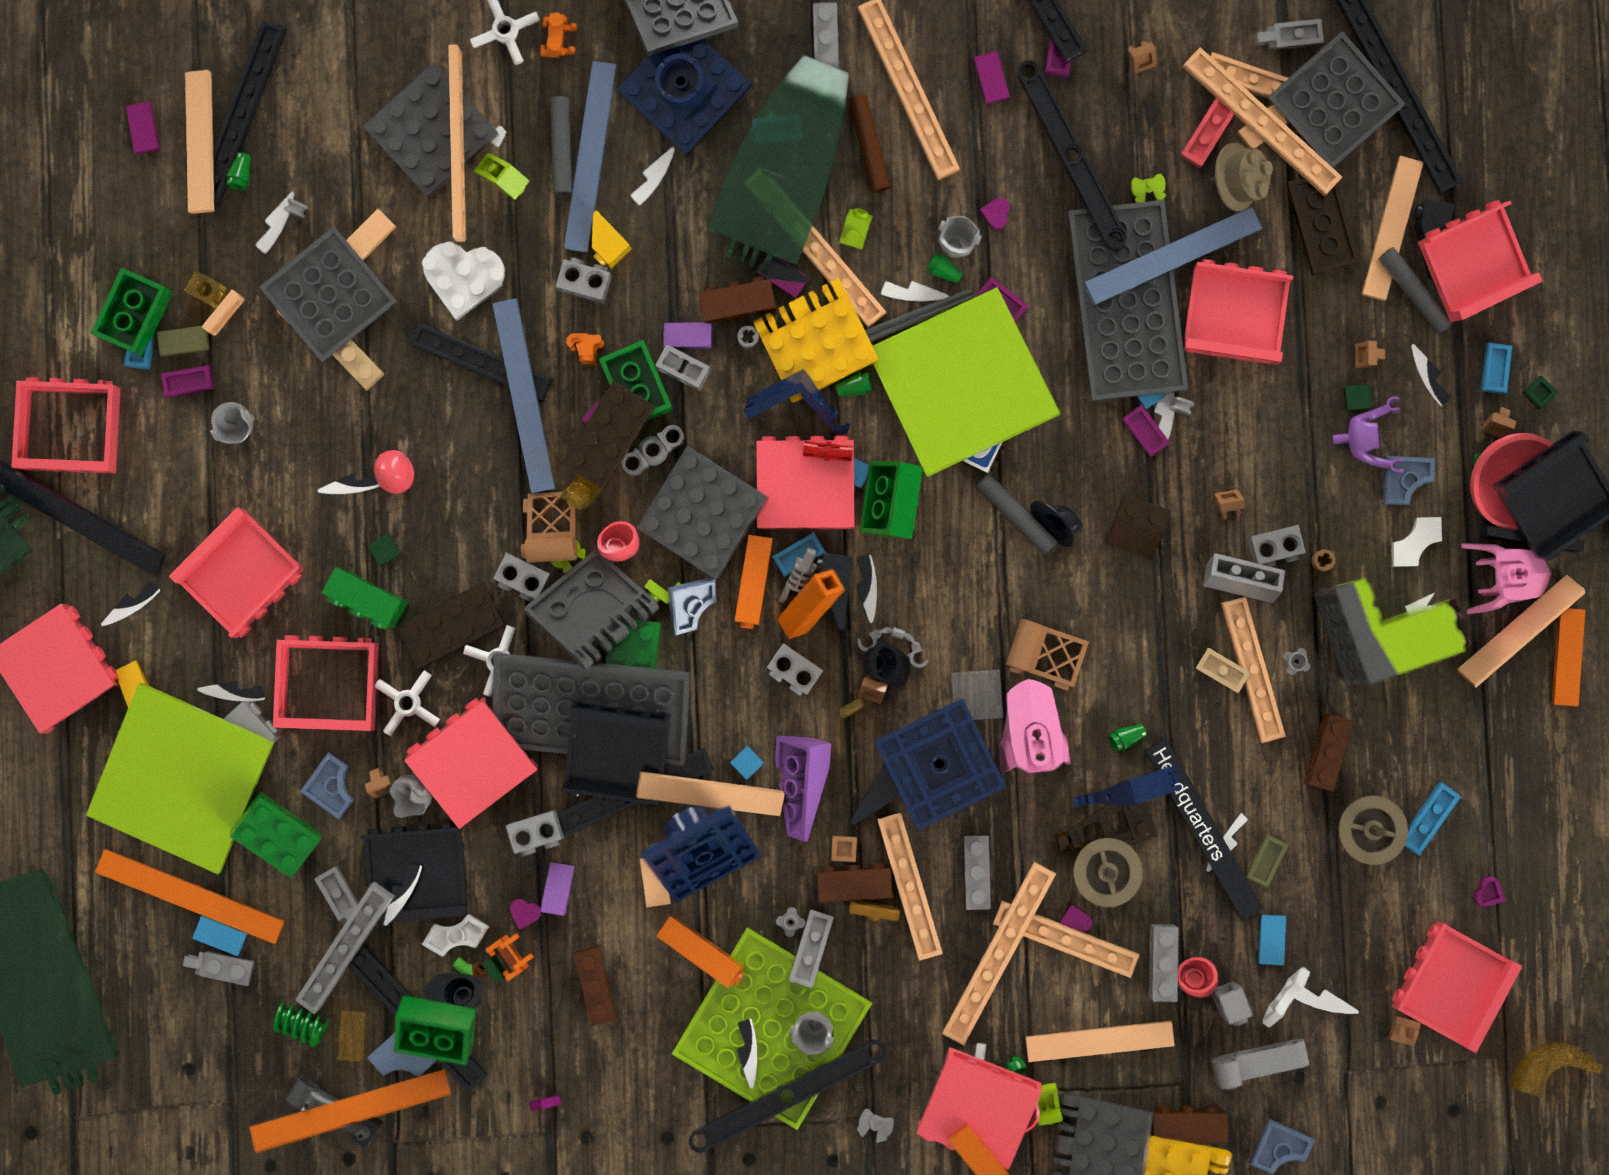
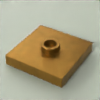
M850 900L849 913L863 915L866 916L865 919L880 921V918L899 921L900 912L897 906L860 900Z

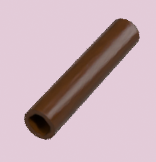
M858 95L850 98L848 102L872 193H880L891 187L867 95Z

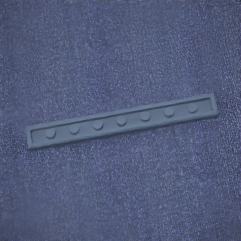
M592 61L564 250L589 253L593 213L596 207L617 70L616 64Z
M1250 207L1083 283V286L1094 306L1261 230L1262 226L1253 207Z
M515 298L492 303L531 493L556 489L518 300Z

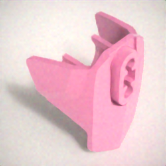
M1461 544V548L1485 550L1496 555V557L1483 558L1476 562V565L1489 564L1496 571V585L1491 589L1478 590V593L1483 596H1499L1492 602L1467 609V614L1496 610L1508 603L1537 598L1544 594L1550 580L1551 571L1545 560L1536 558L1531 550L1505 549L1496 544Z
M1027 679L1020 682L1006 694L1007 716L1003 737L999 744L1001 772L1018 767L1027 773L1055 770L1063 762L1066 765H1071L1066 736L1061 731L1052 689L1035 680ZM1033 736H1039V741H1036V738ZM1036 756H1043L1045 759L1038 761Z

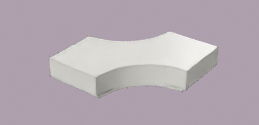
M1441 517L1414 519L1410 534L1401 541L1391 543L1392 567L1419 566V559L1424 549L1432 543L1442 541Z
M470 914L456 925L444 926L434 923L422 945L442 957L455 946L468 945L477 948L490 926Z
M1302 967L1289 977L1278 996L1268 1005L1262 1023L1270 1028L1284 1016L1290 1003L1304 989L1310 974L1307 969Z

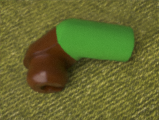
M458 957L452 965L460 974L474 975L477 978H483L488 974L482 965L483 962L468 964Z

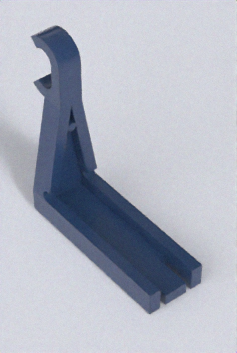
M804 369L754 394L746 400L744 413L750 419L802 392V398L825 421L833 433L844 435L850 429V423L840 426L834 421L833 418H837L839 409L832 410Z
M1176 765L1122 781L1096 793L1074 797V806L1079 807L1096 803L1135 805L1181 790V784L1171 786L1180 782L1178 772L1168 775V773L1177 770Z

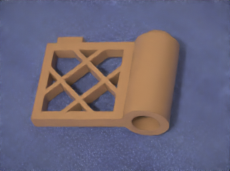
M576 491L528 494V499H523V513L527 514V539L525 544H521L522 558H526L527 563L576 560L578 553L576 541ZM561 499H571L570 506L564 512L556 506ZM544 500L549 505L538 513L534 509V501ZM553 508L560 516L550 524L544 516ZM565 518L570 523V531L559 532L555 527ZM540 520L548 526L542 533H533V527Z
M1020 619L1006 665L1010 666V672L1023 675L1024 671L1055 681L1053 686L1068 691L1069 686L1073 688L1075 686L1089 641L1029 620ZM1047 633L1055 635L1059 643L1058 646L1050 650L1047 649L1044 643ZM1061 638L1067 639L1068 641L1063 643ZM1071 642L1081 644L1078 655L1070 658L1065 646ZM1061 648L1067 660L1055 666L1050 653ZM1047 656L1052 668L1044 672L1036 670L1038 659ZM1068 663L1072 669L1070 681L1062 679L1057 670ZM1054 671L1056 676L1050 675L1048 673Z

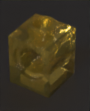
M195 270L184 292L216 309L217 305H220L225 299L227 288ZM211 285V294L208 296H204V288L206 286Z

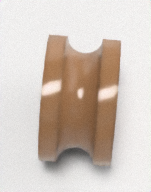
M1323 549L1313 554L1311 563L1314 569L1324 572L1334 567L1336 559L1331 551ZM1325 554L1327 555L1326 559H1329V564L1321 567L1319 565L1321 562L1317 560L1318 557H1322Z

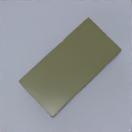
M202 326L157 332L159 351L162 357L210 350L208 332Z
M1265 833L1245 877L1268 888L1289 844Z

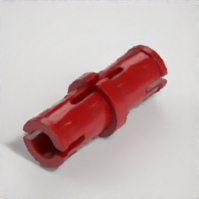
M804 441V457L825 458V461L830 459L852 461L853 446L831 444L829 441L826 443Z

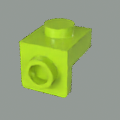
M850 209L839 243L862 250L873 216L863 209Z
M649 579L644 586L649 590L647 594L657 603L661 599L669 605L668 592Z
M1056 1083L1041 1085V1095L1037 1102L1040 1110L1038 1125L1062 1122Z

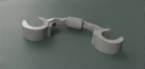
M887 627L882 630L876 629L869 633L873 640L871 647L877 644V639L880 638L881 633H892V637L902 640L905 637L908 641L912 642V652L907 655L910 663L916 668L927 665L929 660L924 661L922 664L914 662V654L923 649H921L918 642L914 641L912 635L905 633V630ZM858 638V647L862 651L866 652L869 648L863 647L860 639Z

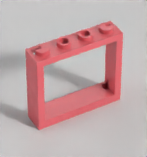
M36 377L26 378V381H16L11 468L34 471L116 474L120 387L113 385V381L98 380L97 384H89V380L74 379L73 383H64L65 379L49 378V382H40L41 379ZM32 391L108 394L104 461L28 459Z
M285 635V640H277L273 728L375 731L377 698L375 684L377 683L379 643H372V638H357V642H348V637H333V642L323 641L324 637L309 636V641L299 640V636ZM289 648L369 650L366 720L286 718Z

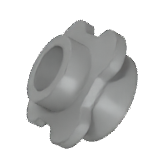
M1299 648L1296 652L1291 653L1288 651L1284 653L1283 659L1287 663L1286 671L1288 674L1294 675L1298 671L1306 672L1310 669L1305 649ZM1295 659H1298V664H1295Z
M793 907L788 908L787 913L783 916H778L776 919L777 925L782 926L785 930V935L788 937L794 936L796 930L805 926V920L799 917L797 910ZM793 920V924H789L788 921Z

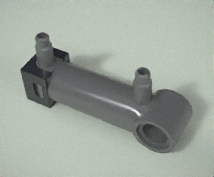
M298 1077L286 1101L293 1107L306 1111L339 1101V1099L321 1090L313 1081L304 1077ZM374 1117L338 1129L352 1136L353 1141L368 1148L376 1137L383 1121Z

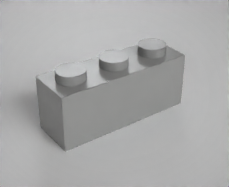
M1214 553L1206 564L1203 586L1274 603L1282 593L1285 570Z
M1149 924L1148 997L1155 1002H1178V927L1174 924Z

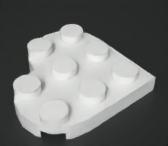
M452 242L441 243L434 246L422 261L427 281L456 320L495 294L502 287L505 278V267L501 258L485 247L466 252Z

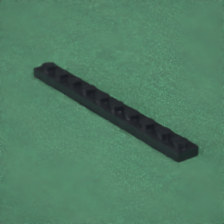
M1336 0L1367 60L1404 101L1405 105L1396 112V115L1420 160L1424 162L1423 165L1439 195L1463 183L1367 0Z

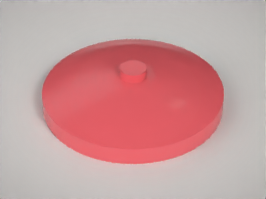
M1516 433L1498 439L1483 451L1476 461L1471 474L1470 492L1476 509L1485 519L1501 528L1519 530L1493 485L1553 443L1538 435Z

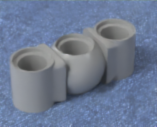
M669 425L662 432H658L657 436L644 438L640 442L638 449L635 448L632 452L625 455L621 462L623 470L628 475L637 476L643 470L650 468L649 466L662 464L666 460L668 452L672 453L674 449L680 448L683 445L685 437L682 430L676 425ZM672 431L680 434L679 440L675 443L667 441V435ZM650 445L659 446L660 451L657 456L650 457L647 455V449ZM632 458L639 460V467L636 470H629L627 468V462Z

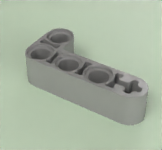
M1304 1039L1275 1043L1211 1059L1216 1084L1221 1089L1239 1087L1243 1085V1080L1310 1065Z

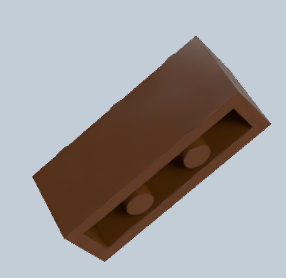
M765 277L753 278L751 283L742 284L741 281L727 284L726 288L718 289V286L704 288V292L699 293L705 323L714 324L776 311L771 280H765Z
M1323 714L1304 784L1334 792L1351 732L1352 720L1331 714Z
M871 863V868H861V864L846 865V869L837 870L835 865L822 866V871H817L819 902L892 898L891 868L885 867V863Z
M601 945L577 950L574 953V958L591 1026L616 1020L618 1015Z
M1161 1105L1156 1106V1110H1150L1153 1112L1150 1136L1193 1144H1228L1227 1113L1220 1109V1106L1207 1105L1205 1109H1196L1195 1106L1183 1105L1181 1109H1171V1106Z

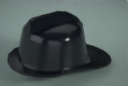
M1034 501L1030 505L1032 516L1060 545L1064 547L1073 545L1074 535L1083 525L1070 508L1059 505L1051 507L1041 501Z
M881 641L874 647L869 648L865 655L859 656V660L863 662L864 671L869 677L878 679L892 687H900L907 682L910 674V665L906 655L901 650Z
M439 974L428 982L425 989L427 1000L475 1008L477 1004H480L483 994V985L480 979L469 974Z

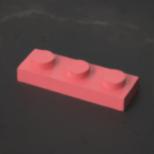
M1217 98L1180 155V157L1198 168L1202 167L1234 116Z

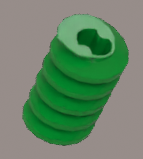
M283 1001L276 1012L273 1030L276 1033L282 1030L284 1036L291 1034L294 1040L301 1036V1043L305 1044L310 1040V1046L315 1047L324 1037L329 1025V1019L324 1024H321V1016H318L313 1021L312 1012L303 1017L302 1008L295 1014L294 1005L285 1010V1002Z

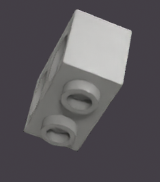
M571 258L570 261L563 259L555 286L559 292L604 304L612 279L611 273L607 272L608 268L594 264L593 267L586 266L584 261L576 258ZM577 271L579 272V277L576 281H568V273ZM593 278H601L602 284L600 287L592 288L590 286Z
M667 344L655 365L660 372L699 392L711 371L710 366Z
M1299 525L1247 538L1253 563L1272 567L1276 566V560L1285 559V563L1300 560L1299 555L1306 553ZM1286 538L1292 540L1294 544L1291 552L1287 551L1283 546ZM1262 544L1270 548V555L1268 557H1263L1260 553Z
M506 553L493 579L499 581L498 587L509 592L513 588L521 592L519 597L532 602L533 599L545 591L552 574ZM514 567L517 570V576L509 581L505 576V572L508 568ZM530 578H537L539 581V586L534 591H530L527 588V582Z
M784 643L767 666L771 670L769 672L771 677L779 682L782 679L791 684L789 689L799 696L802 693L807 695L823 672L822 669ZM782 657L788 658L791 662V667L787 671H780L777 668V661ZM807 671L811 675L809 684L801 685L797 682L799 672Z
M556 810L506 825L514 854L521 852L522 856L535 853V847L544 845L545 849L560 845L558 840L564 838ZM544 824H550L553 827L554 832L551 837H546L542 834L541 829ZM521 831H526L530 835L528 844H522L519 841L518 835Z
M1232 981L1217 987L1212 994L1220 1017L1228 1024L1238 1026L1248 1021L1247 1018L1253 1016L1242 987Z

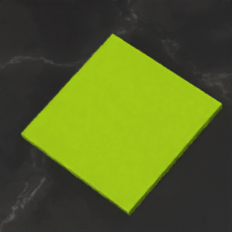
M998 287L873 345L879 361L873 363L875 370L927 477L1060 415Z
M139 683L86 816L211 872L220 874L234 842V839L230 837L231 829L248 808L274 741L146 684Z
M747 927L730 955L745 966L742 970L745 975L737 986L733 984L729 988L715 980L673 1050L672 1055L748 1101H752L842 1055L871 1007L872 1002L820 970L817 971L813 988L788 981L796 956ZM817 1010L830 1020L833 1027L831 1037L834 1040L832 1047H827L825 1052L812 1055L805 1054L792 1043V1037L789 1036L791 1026L796 1025L799 1016L806 1012ZM747 1019H752L757 1043V1068L753 1088L749 1087L737 1053V1049L745 1046L738 1023ZM785 1089L781 1092L780 1097L784 1102H791L795 1095L792 1090ZM819 1094L775 1115V1117L798 1130Z

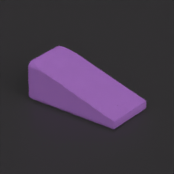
M664 323L663 347L665 348L667 344L673 348L711 349L712 323Z
M550 862L540 912L566 915L575 866Z

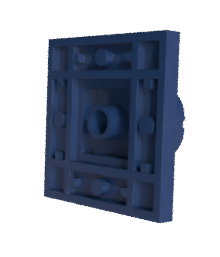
M701 39L648 56L617 91L688 156L752 87V84L708 42Z
M963 698L874 741L917 831L1006 788ZM937 759H941L943 761V766L941 768L935 767V761Z
M730 805L716 810L712 815L704 807L697 806L682 810V813L675 814L666 823L665 833L667 839L653 844L641 852L644 861L675 902L688 897L762 857Z

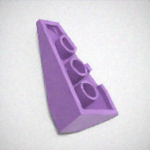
M776 737L775 762L776 768L780 767L782 777L779 787L785 793L786 803L783 805L787 836L804 842L808 841L829 771L831 743L811 737Z

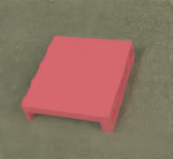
M1499 200L1488 203L1485 205L1486 210L1480 212L1477 209L1465 214V220L1460 222L1458 218L1445 224L1446 229L1441 231L1439 228L1425 233L1426 238L1418 241L1450 322L1464 320L1542 282L1539 272L1530 274L1504 207L1511 204V201L1500 203Z
M1202 259L1201 262H1197L1193 266L1183 336L1184 352L1278 365L1282 362L1283 352H1280L1289 285L1294 276L1287 275V272L1283 270H1273L1272 273L1264 272L1263 268L1256 266L1244 269L1239 268V265L1235 263H1225L1224 266L1217 265L1215 261Z
M766 436L762 437V441H757V490L769 497L757 516V529H854V440H849V436H834V440H824V436H811L810 440H800L799 436H788L786 441H776V437ZM804 441L826 443L829 441L831 444L853 446L852 461L837 459L825 461V458L804 457Z
M237 507L169 577L175 583L181 584L229 632L228 636L231 638L239 636L241 638L251 629L249 625L255 619L260 620L268 612L267 607L272 602H278L285 595L284 590L289 585H295L302 578L301 573L305 569L243 508Z
M67 604L56 606L0 643V673L40 734L51 732L56 728V724L112 687L120 686L117 680L119 678L118 673L112 666L109 667L104 660L106 658L104 651L99 646H95L91 640L93 635L78 620L80 618L78 611L73 606Z
M484 697L479 701L475 698L465 706L467 710L461 715L455 713L445 721L447 725L441 730L438 728L432 730L426 736L428 740L420 745L417 742L406 751L408 755L404 760L459 829L525 780L538 768V764L534 759L528 757L486 704Z
M1437 921L1436 924L1429 928L1427 932L1428 939L1425 945L1418 949L1415 955L1417 959L1415 964L1406 971L1404 975L1405 982L1402 988L1397 989L1394 993L1392 1007L1476 1053L1522 966L1452 929L1447 924Z
M949 1047L944 1066L922 1119L918 1121L917 1134L927 1141L934 1140L950 1150H955L949 1142V1137L969 1124L1001 1165L1009 1170L1040 1098L1041 1082Z

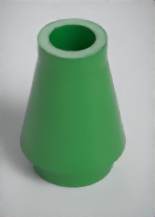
M241 152L237 153L236 159L225 177L228 187L243 191L249 185L250 155Z
M936 252L926 266V270L930 271V275L951 281L954 284H957L963 274V271L959 270L948 258Z
M860 371L841 382L835 383L839 397L866 395L867 392L873 390L868 372L862 373Z
M1139 723L1134 726L1113 730L1112 734L1108 735V739L1113 750L1118 753L1120 751L1125 752L1140 739L1146 737L1147 734L1143 725Z

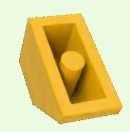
M596 210L593 213L592 248L596 253L593 257L601 266L607 265L612 269L632 249L627 241Z

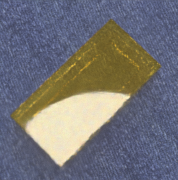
M857 698L838 709V711L845 718L862 708L864 704L860 698Z
M341 1011L338 1060H364L367 1011Z

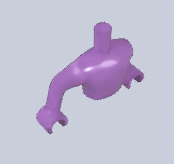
M1394 396L1390 397L1386 405L1353 417L1350 420L1348 434L1333 435V443H1349L1350 451L1354 458L1375 467L1391 469L1396 475L1403 474V469H1394L1397 463L1404 462L1402 459L1396 458L1391 461L1367 453L1373 449L1380 448L1378 423H1369V421L1389 412L1398 413L1401 409L1398 407L1391 408L1390 405L1393 402L1400 401V399Z

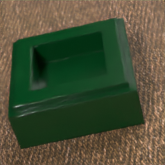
M1542 375L1537 377L1522 392L1538 410L1544 407L1558 393Z
M1369 384L1343 387L1346 411L1372 408Z
M388 533L367 546L380 567L402 554Z
M496 955L482 963L495 984L505 978L502 973L506 970Z

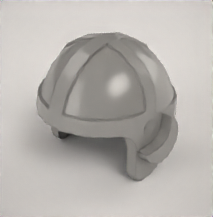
M965 216L947 217L946 221H941L938 228L941 230L938 238L939 245L942 251L951 258H960L970 254L974 245H979L982 235H979L980 229Z
M222 403L212 413L211 424L213 430L210 432L216 441L228 444L240 443L251 434L255 418L253 414H250L239 403Z
M416 775L401 776L390 788V794L395 802L393 813L399 818L424 814L432 801V794Z
M817 1010L806 1012L799 1016L796 1025L791 1026L789 1036L792 1037V1043L805 1054L811 1055L825 1052L827 1047H832L834 1040L831 1037L833 1027L830 1020Z

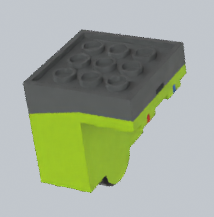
M1365 578L1349 581L1313 593L1346 685L1373 684L1465 651L1464 648L1469 647L1472 643L1457 601L1454 599L1419 607L1382 620L1379 609L1373 606L1374 595Z

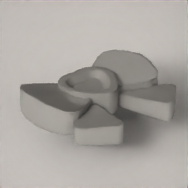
M865 1109L860 1115L857 1130L861 1137H864L869 1128H871L873 1131H877V1143L886 1141L887 1136L893 1130L894 1119L874 1115L869 1109Z

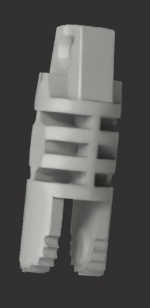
M808 547L803 559L797 557L779 602L785 603L790 589L800 592L812 578L817 568V565L813 563L816 550Z

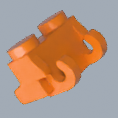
M550 13L549 17H543L542 27L548 28L547 46L541 45L540 56L559 58V56H564V54H575V47L569 46V49L564 48L565 31H576L577 24L571 23V25H566L567 17L560 13Z
M573 333L566 340L572 352L576 351L574 347L576 343L579 362H582L583 366H596L597 351L605 348V342L600 335Z
M518 933L510 938L506 934L485 949L490 957L496 954L494 949L497 948L513 971L509 973L506 970L502 973L507 982L529 967L526 962L534 957L530 953L525 958H522L512 942L520 937Z

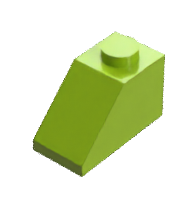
M489 152L474 170L476 174L514 200L524 192L525 186L529 182L511 164Z

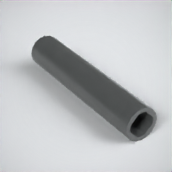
M555 96L550 98L553 194L566 196L572 194L569 98Z
M1394 247L1388 249L1378 258L1437 334L1453 324V322H1450L1444 309Z
M990 473L976 486L1044 555L1058 542Z

